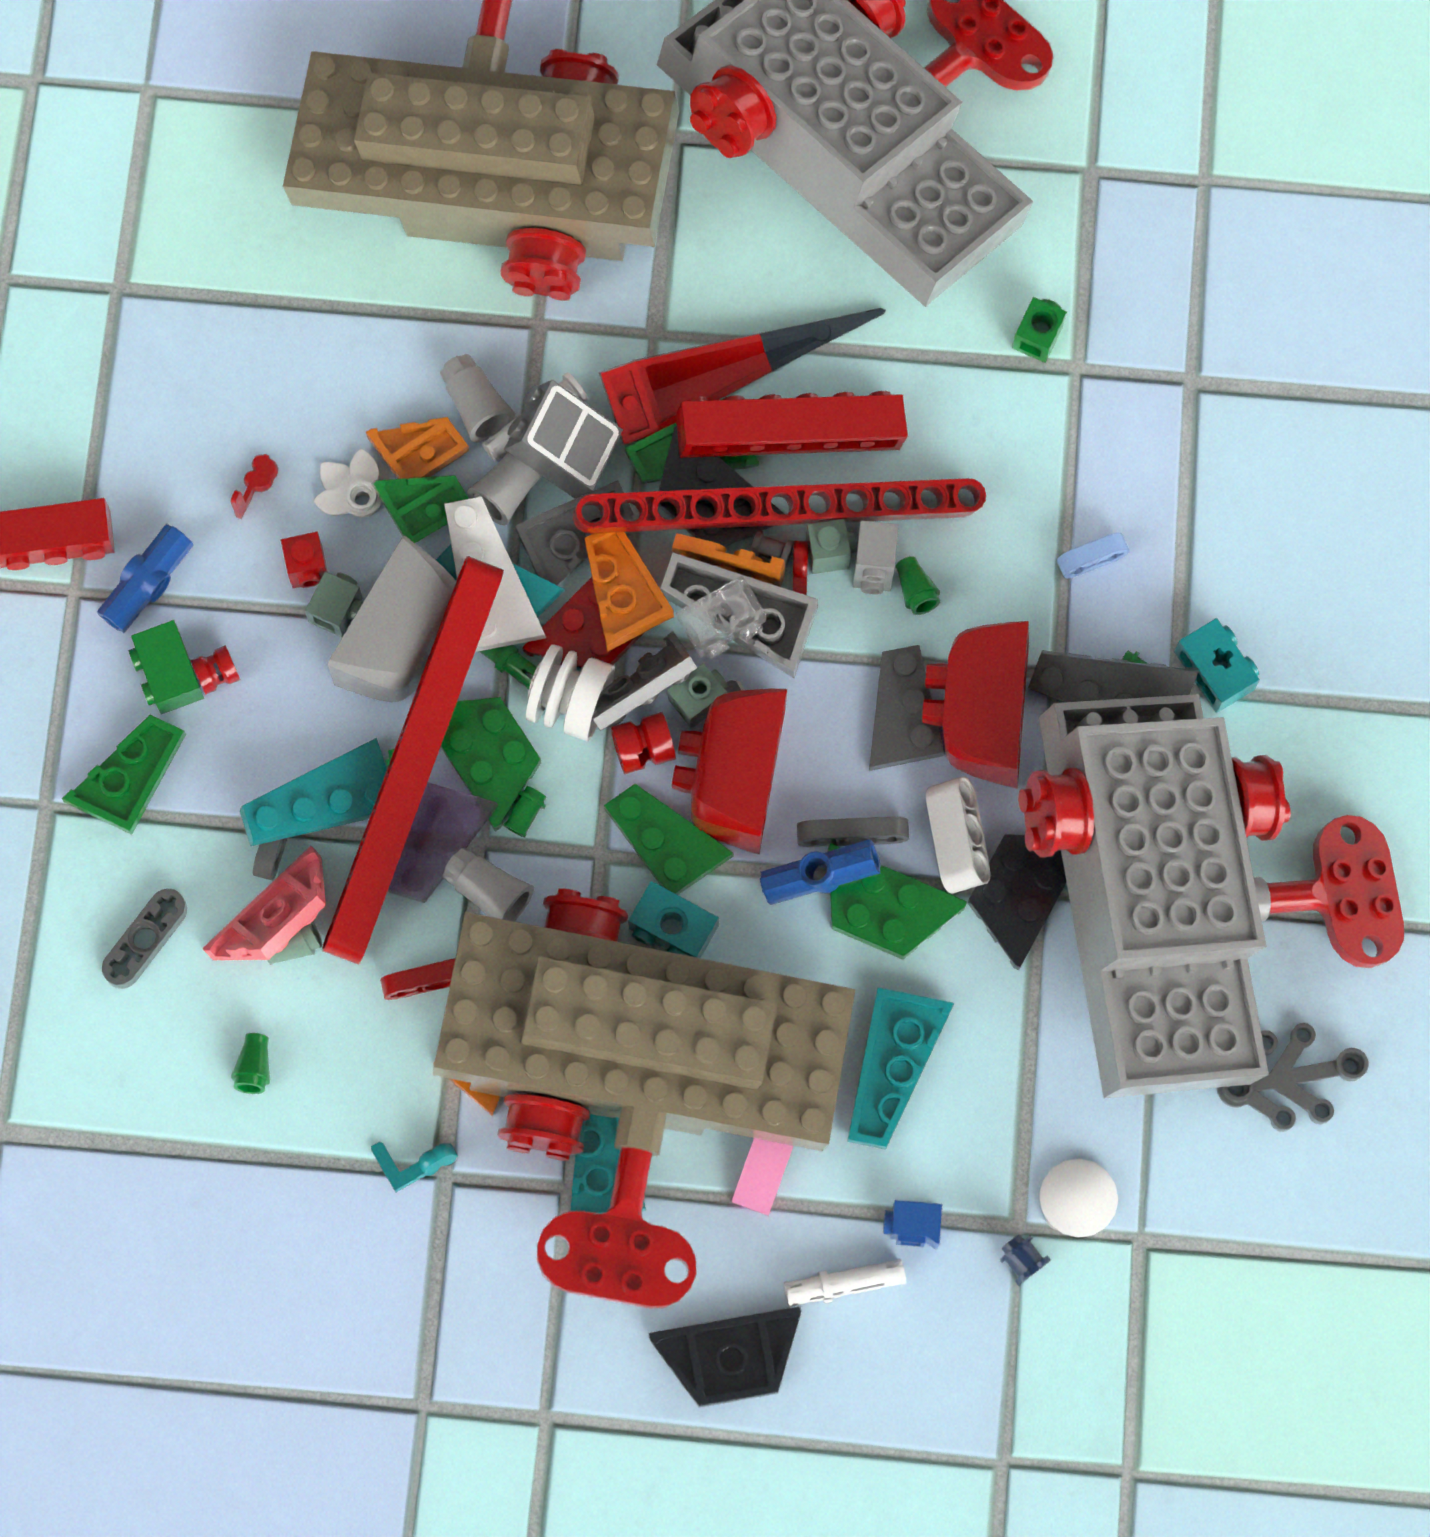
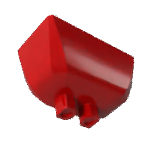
M1029 621L982 625L959 633L954 639L949 652L948 664L937 663L927 664L925 687L945 689V700L924 699L922 712L923 723L943 726L945 753L953 767L973 777L1017 789L1029 655Z
M788 689L740 690L722 694L711 703L703 731H681L678 754L698 757L696 769L675 765L672 778L673 789L691 794V820L693 824L715 840L756 854H760L785 716Z

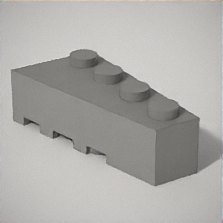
M672 553L661 585V591L666 599L795 678L818 608V599Z

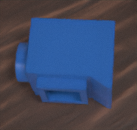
M895 1200L892 1210H885L883 1234H890V1239L896 1240V1245L924 1247L926 1242L932 1248L937 1249L940 1244L942 1204Z

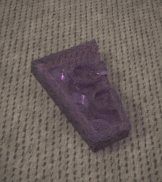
M427 782L388 892L425 903L444 879L442 875L448 861L461 848L468 847L498 807L497 803Z

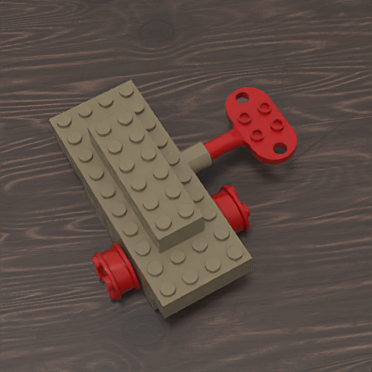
M482 0L476 35L468 39L462 68L311 51L283 182V188L291 205L398 217L401 220L406 235L410 237L508 248L510 251L509 258L502 263L500 276L505 282L513 286L512 291L521 296L537 294L550 296L560 301L569 300L572 294L579 291L581 279L577 275V268L579 264L585 261V257L623 261L626 244L655 247L679 115L675 91L618 85L619 74L614 67L607 63L608 59L606 56L599 53H588L586 55L568 52L563 49H552L550 54L541 60L539 72L542 76L506 73L505 68L509 46L504 40L512 0Z
M559 888L557 895L544 898L543 906L548 910L544 927L465 912L432 1075L471 1082V1091L505 1097L504 1103L509 1107L506 1125L504 1128L498 1129L497 1136L507 1141V1149L514 1152L530 1153V1149L546 1151L545 1156L548 1158L569 1161L571 1154H580L584 1150V1145L579 1140L583 1121L589 1120L590 1114L619 1118L614 1147L620 1150L610 1207L602 1214L586 1211H568L554 1217L543 1228L536 1245V1261L542 1276L553 1287L567 1293L633 1306L666 1308L679 1302L691 1289L697 1274L696 1257L692 1247L680 1233L663 1226L647 1223L642 1217L652 1156H659L664 1128L696 1135H702L705 1129H711L823 1151L830 1141L856 989L617 942L620 925L628 919L627 912L619 907L620 901L607 896H597L596 900L581 897L580 892L567 888ZM559 1237L567 1243L568 1253L564 1258L553 1259L547 1255L545 1244L549 1239ZM678 1260L686 1266L687 1276L684 1281L672 1282L666 1277L665 1266L668 1262Z

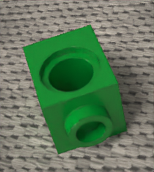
M1033 297L1016 331L1012 349L1046 363L1064 326L1067 311L1062 310L1061 306L1052 300H1039ZM1042 322L1050 329L1040 332L1034 329L1032 324Z

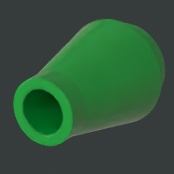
M910 556L900 560L895 568L899 575L905 607L911 609L915 615H922L935 609L940 604L938 597L940 590L919 565L916 557Z
M248 1033L245 1035L244 1045L231 1075V1079L234 1080L233 1087L237 1091L247 1094H261L265 1092V1086L270 1083L269 1038L266 1035L260 1033Z

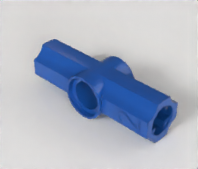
M166 523L143 554L135 555L126 564L120 575V583L98 609L97 614L114 629L125 633L149 602L153 603L158 600L165 592L170 583L172 572L194 546L192 541L180 530Z
M869 839L825 853L818 851L810 852L801 860L761 871L760 883L767 903L774 905L815 892L830 893L836 890L839 885L880 874L881 864L874 843ZM826 864L827 872L825 876L820 880H814L815 870L819 866Z

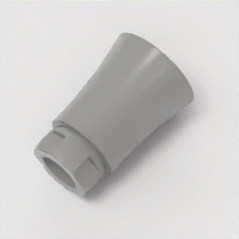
M470 355L456 356L444 364L440 374L472 442L486 441L515 419V412L501 398L489 382L482 368L476 365Z
M508 452L482 479L467 489V495L469 499L482 497L492 520L497 524L507 525L519 504L541 478V475Z
M461 848L451 857L442 875L447 882L455 886L457 892L469 899L487 916L514 922L528 905L534 891L533 885L511 876L482 856H476L466 848Z

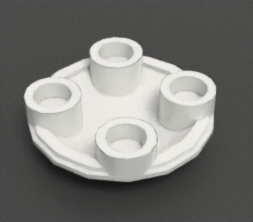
M1080 1158L1066 1160L1053 1167L1042 1181L1039 1194L1041 1210L1047 1224L1062 1234L1074 1237L1091 1236L1105 1229L1114 1217L1118 1203L1116 1184L1109 1173L1097 1163Z

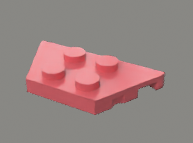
M312 846L304 851L202 948L212 960H269L275 953L282 951L288 945L289 940L304 926L313 922L318 912L326 906L322 857Z

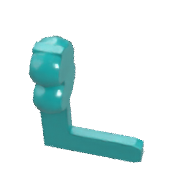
M379 1141L371 1146L372 1153L395 1193L426 1175L435 1174L441 1166H448L459 1157L451 1143H442L426 1151L420 1156L418 1162L400 1172L382 1142Z

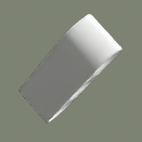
M962 776L928 787L926 790V803L939 874L944 888L953 894L987 884L991 876L977 797L971 781L967 777Z

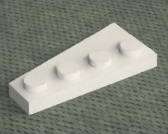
M482 497L444 504L457 578L467 556L504 570L500 586L475 652L546 638Z

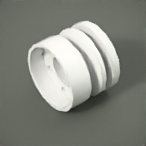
M553 644L547 650L533 675L528 691L526 720L534 723L538 722L546 708L544 717L545 727L551 728L560 714L565 715L564 733L589 741L597 728L592 717L599 695L613 682L615 665L591 657L587 660L581 672L577 671V652L569 651L561 665L563 648Z

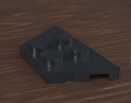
M677 425L674 427L658 491L753 487L718 456L680 458ZM741 498L734 500L733 507L735 512L740 516H750L752 510L750 503ZM706 500L696 502L695 508L701 517H713L714 508L710 502ZM670 502L658 504V507L672 519L676 518L677 512L673 504ZM771 502V506L774 512L780 515H785V513H783L778 507H776ZM774 526L685 530L695 538L715 542L727 547L739 540H745L754 536L758 530L764 531Z
M1005 834L989 862L990 881L987 884L975 887L968 900V905L986 925L987 931L993 940L998 942L1009 957L1013 968L1019 970L1067 881L1061 850H1057L1053 856L1040 857L1034 851L1027 849L1025 835Z
M801 1307L649 1333V1340L699 1408L778 1394L800 1319Z

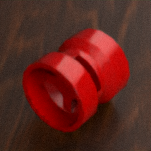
M226 645L215 649L211 656H198L190 660L205 695L216 691L217 686L222 683L232 684L240 680ZM214 663H217L221 675H217L213 666Z

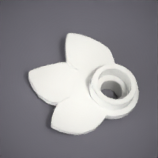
M359 449L352 458L350 467L339 463L322 462L320 464V479L325 491L321 492L314 499L316 506L324 513L333 516L351 513L356 517L373 515L381 505V499L371 484L378 480L380 476L378 465L373 457L363 449ZM359 496H368L370 498L369 502L365 505H359L356 503Z

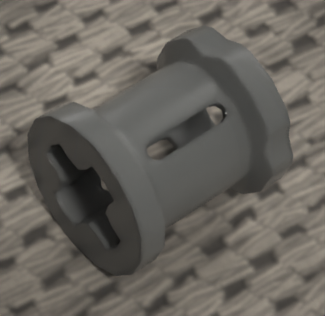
M758 530L750 551L754 552L765 563H770L772 556L784 559L786 571L793 551L794 541L788 540L785 543L764 536V532Z

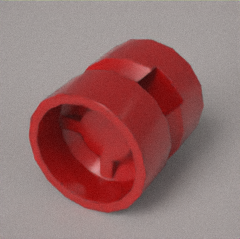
M663 712L642 717L639 725L628 721L610 727L616 753L624 775L645 769L646 763L649 761L659 765L676 760L674 745Z

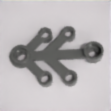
M1300 1023L1291 1031V1041L1269 1075L1250 1085H1241L1243 1092L1240 1095L1231 1093L1229 1087H1218L1217 1094L1221 1101L1230 1107L1239 1108L1249 1105L1269 1118L1275 1130L1285 1132L1291 1129L1296 1122L1294 1111L1286 1106L1278 1107L1259 1093L1260 1091L1274 1089L1308 1111L1309 1117L1314 1123L1325 1124L1334 1115L1332 1103L1326 1099L1316 1098L1296 1084L1340 1076L1345 1081H1356L1367 1072L1369 1066L1368 1058L1360 1049L1347 1048L1338 1055L1336 1060L1292 1068L1304 1048L1309 1047L1316 1037L1315 1030L1311 1025ZM1301 1029L1307 1031L1310 1037L1309 1041H1299L1296 1032ZM1264 1030L1261 1031L1262 1037L1269 1038L1272 1043L1270 1049H1264L1265 1056H1268L1276 1049L1278 1040L1274 1033ZM1352 1060L1355 1062L1356 1072H1347L1343 1066L1344 1061ZM1322 1105L1326 1107L1328 1116L1326 1118L1318 1117L1315 1114V1106ZM1281 1112L1286 1113L1290 1118L1289 1125H1280L1276 1119L1277 1114Z

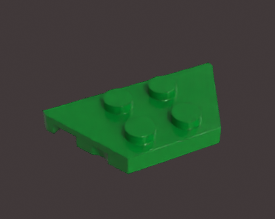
M501 697L457 701L442 741L441 749L496 832L503 825V820L513 804L517 803L520 798L518 795L519 791H524L528 780L533 777L539 768L541 758Z
M830 843L828 851L839 849L841 847H838ZM883 865L880 867V874L839 885L836 890L830 892L832 930L902 960L914 952L926 939L931 938L955 915H959L967 904V901Z

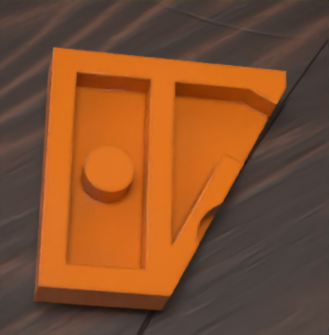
M447 417L431 419L422 424L416 422L400 424V428L378 431L377 428H372L366 431L368 440L398 479L431 477L469 451L468 444Z

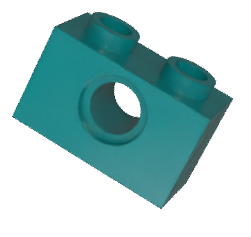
M650 881L628 920L629 930L633 931L631 936L646 946L652 947L653 943L670 953L701 958L719 927V917ZM668 919H676L681 922L683 928L679 933L670 935L661 929L662 923Z

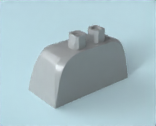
M406 536L401 538L328 662V668L335 686L372 699L387 702L402 701L417 689L456 583L454 578L440 563Z

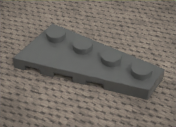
M1042 650L1028 688L1064 702L1190 695L1199 668L1168 667L1165 664H1142L1127 662V660L1112 658V660L1092 658L1088 655Z

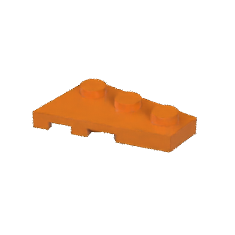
M625 532L593 533L584 538L607 652L674 617V610Z
M676 533L672 545L673 553L769 584L782 586L785 578L784 559L772 556L770 563H765L752 551L740 549V551H734V554L726 553L727 548L718 543Z

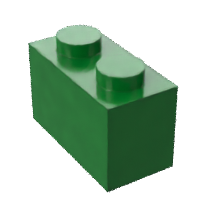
M174 620L131 635L135 648L128 651L136 672L143 669L147 682L141 684L149 706L156 703L162 715L204 699Z

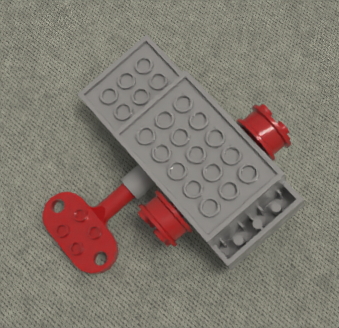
M714 0L666 36L663 40L657 66L690 95V108L692 112L690 123L698 133L703 134L727 158L745 156L750 150L754 152L923 306L929 305L1022 226L1033 200L952 129L962 101L946 88L968 69L980 70L1000 86L1016 91L1031 90L1041 85L1048 76L1054 56L1050 43L1042 33L1004 0H958L957 3H951L947 0H928L927 14L929 21L935 30L947 40L950 47L924 68L891 39L899 35L904 28L906 17L904 6L906 0ZM1022 64L1033 65L1038 72H1028L1022 67Z
M1199 694L1054 703L1038 717L1048 772L1046 770L1032 772L1027 781L1026 789L1019 791L1018 803L1025 818V844L1027 849L1034 851L1040 857L1053 856L1057 850L1062 852L1103 1098L1250 1085L1269 1075L1248 963L1250 956L1266 947L1262 921H1265L1269 914L1318 911L1325 921L1327 935L1332 948L1344 961L1355 967L1373 968L1382 965L1399 952L1404 941V921L1390 849L1383 833L1374 823L1365 818L1352 815L1338 817L1327 823L1318 832L1313 843L1314 879L1266 883L1262 877H1253L1246 838L1248 836H1256L1261 841L1273 840L1281 832L1283 823L1288 822L1290 819L1291 809L1289 802L1285 799L1283 767L1279 761H1274L1267 755L1255 756L1250 762H1242L1237 757H1231L1224 717L1203 718ZM1342 826L1352 830L1355 836L1354 844H1348L1342 839L1340 834ZM1364 938L1371 940L1377 948L1375 957H1370L1363 951L1362 941Z

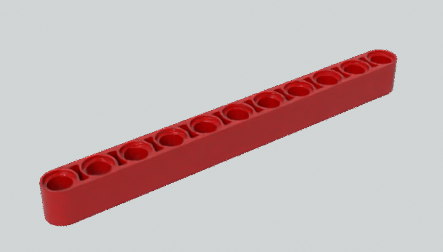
M964 478L603 493L586 495L580 499L573 511V521L576 527L584 533H613L799 525L845 519V522L961 518L972 515L984 505L986 491L979 481ZM960 489H966L972 493L974 497L972 507L961 504L958 499ZM922 491L934 493L937 498L936 508L932 509L924 506L921 501ZM891 492L898 496L900 500V508L898 510H891L884 504L885 493ZM848 494H856L862 499V511L856 512L847 506L846 497ZM816 495L823 498L826 503L824 513H816L810 508V496ZM782 497L785 499L789 506L788 513L780 515L774 512L771 506L772 498ZM735 499H745L750 503L752 509L750 516H740L735 512L733 507ZM700 500L710 502L714 508L713 517H701L696 511V502ZM661 502L673 504L677 512L676 518L668 520L661 517L658 513V504ZM625 503L633 504L638 509L639 518L635 521L623 519L620 514V506ZM586 505L596 506L601 512V520L596 523L586 521L582 516V508Z
M467 556L464 560L327 931L322 952L358 965L362 961L504 573V570L470 556Z

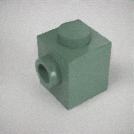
M845 519L807 524L806 541H808V555L812 574L849 569L851 553H856V541L854 531H847Z
M325 571L305 610L308 622L343 637L350 622L353 621L364 602L362 601L363 598L360 587L357 586V581L343 573H337L335 576Z
M703 663L691 672L687 680L667 689L668 700L692 729L707 717L710 705L716 697L727 693L725 690L728 688V684L716 669L710 672Z

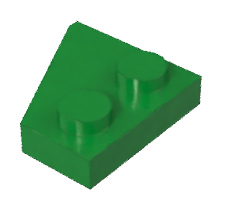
M456 475L376 480L371 483L402 537L406 536L414 543L448 524L444 504L469 499Z

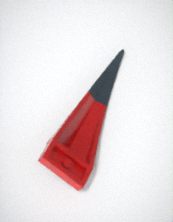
M878 308L634 359L625 364L599 372L615 423L623 429L620 435L622 444L625 445L648 437L676 423V413L682 401L692 397H706L708 401L720 400L785 364L883 315L886 310Z

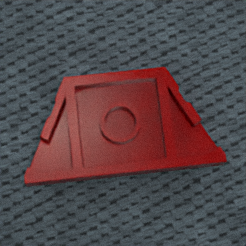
M591 577L542 627L546 638L529 641L522 649L528 656L534 657V655L544 657L549 647L554 644L563 648L561 665L571 650L577 652L576 667L583 668L591 657L614 665L644 633L607 652Z

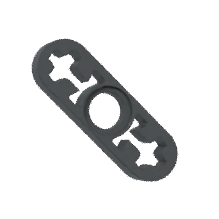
M904 817L822 819L797 823V844L803 847H827L830 843L836 846H849L869 839L873 841L874 845L896 844L909 840L908 819Z
M162 889L155 893L105 957L102 963V973L111 986L119 989L132 986L185 919L187 904L178 891ZM174 899L176 900L174 905L177 912L174 915L169 912L164 915L160 922L166 928L161 931L154 922L147 919L153 915L157 921L163 913L160 904L163 901L170 903ZM145 928L153 930L156 938L152 946L146 949L135 946L134 937L139 930ZM129 946L131 951L135 955L142 957V959L137 962L132 957L126 966L130 971L126 977L120 974L114 978L115 971L112 969V966L115 963L122 965L128 959V953L123 950Z

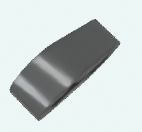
M288 838L259 844L253 866V876L274 880Z

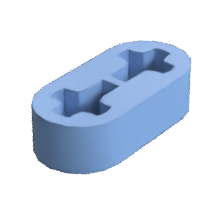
M1114 533L1067 551L1058 557L1057 563L1064 578L1069 579L1113 563L1126 556L1130 551L1122 533Z

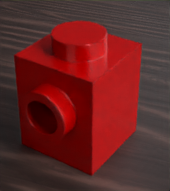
M318 531L280 539L292 588H309L318 585L325 571L328 572Z

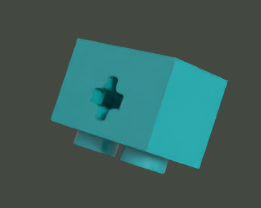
M1217 618L1179 640L1174 651L1184 667L1199 668L1195 683L1216 714L1254 691L1260 680L1258 678L1259 671L1254 661L1249 656L1244 657L1236 646L1238 641L1233 631L1227 625L1222 626ZM1214 659L1218 663L1224 661L1227 664L1224 668L1222 665L1215 667L1213 665Z

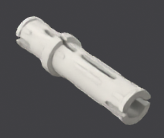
M900 1258L885 1263L829 1274L827 1271L818 1272V1276L784 1282V1290L788 1307L790 1308L822 1300L824 1303L833 1302V1298L876 1290L888 1286L906 1284V1277Z

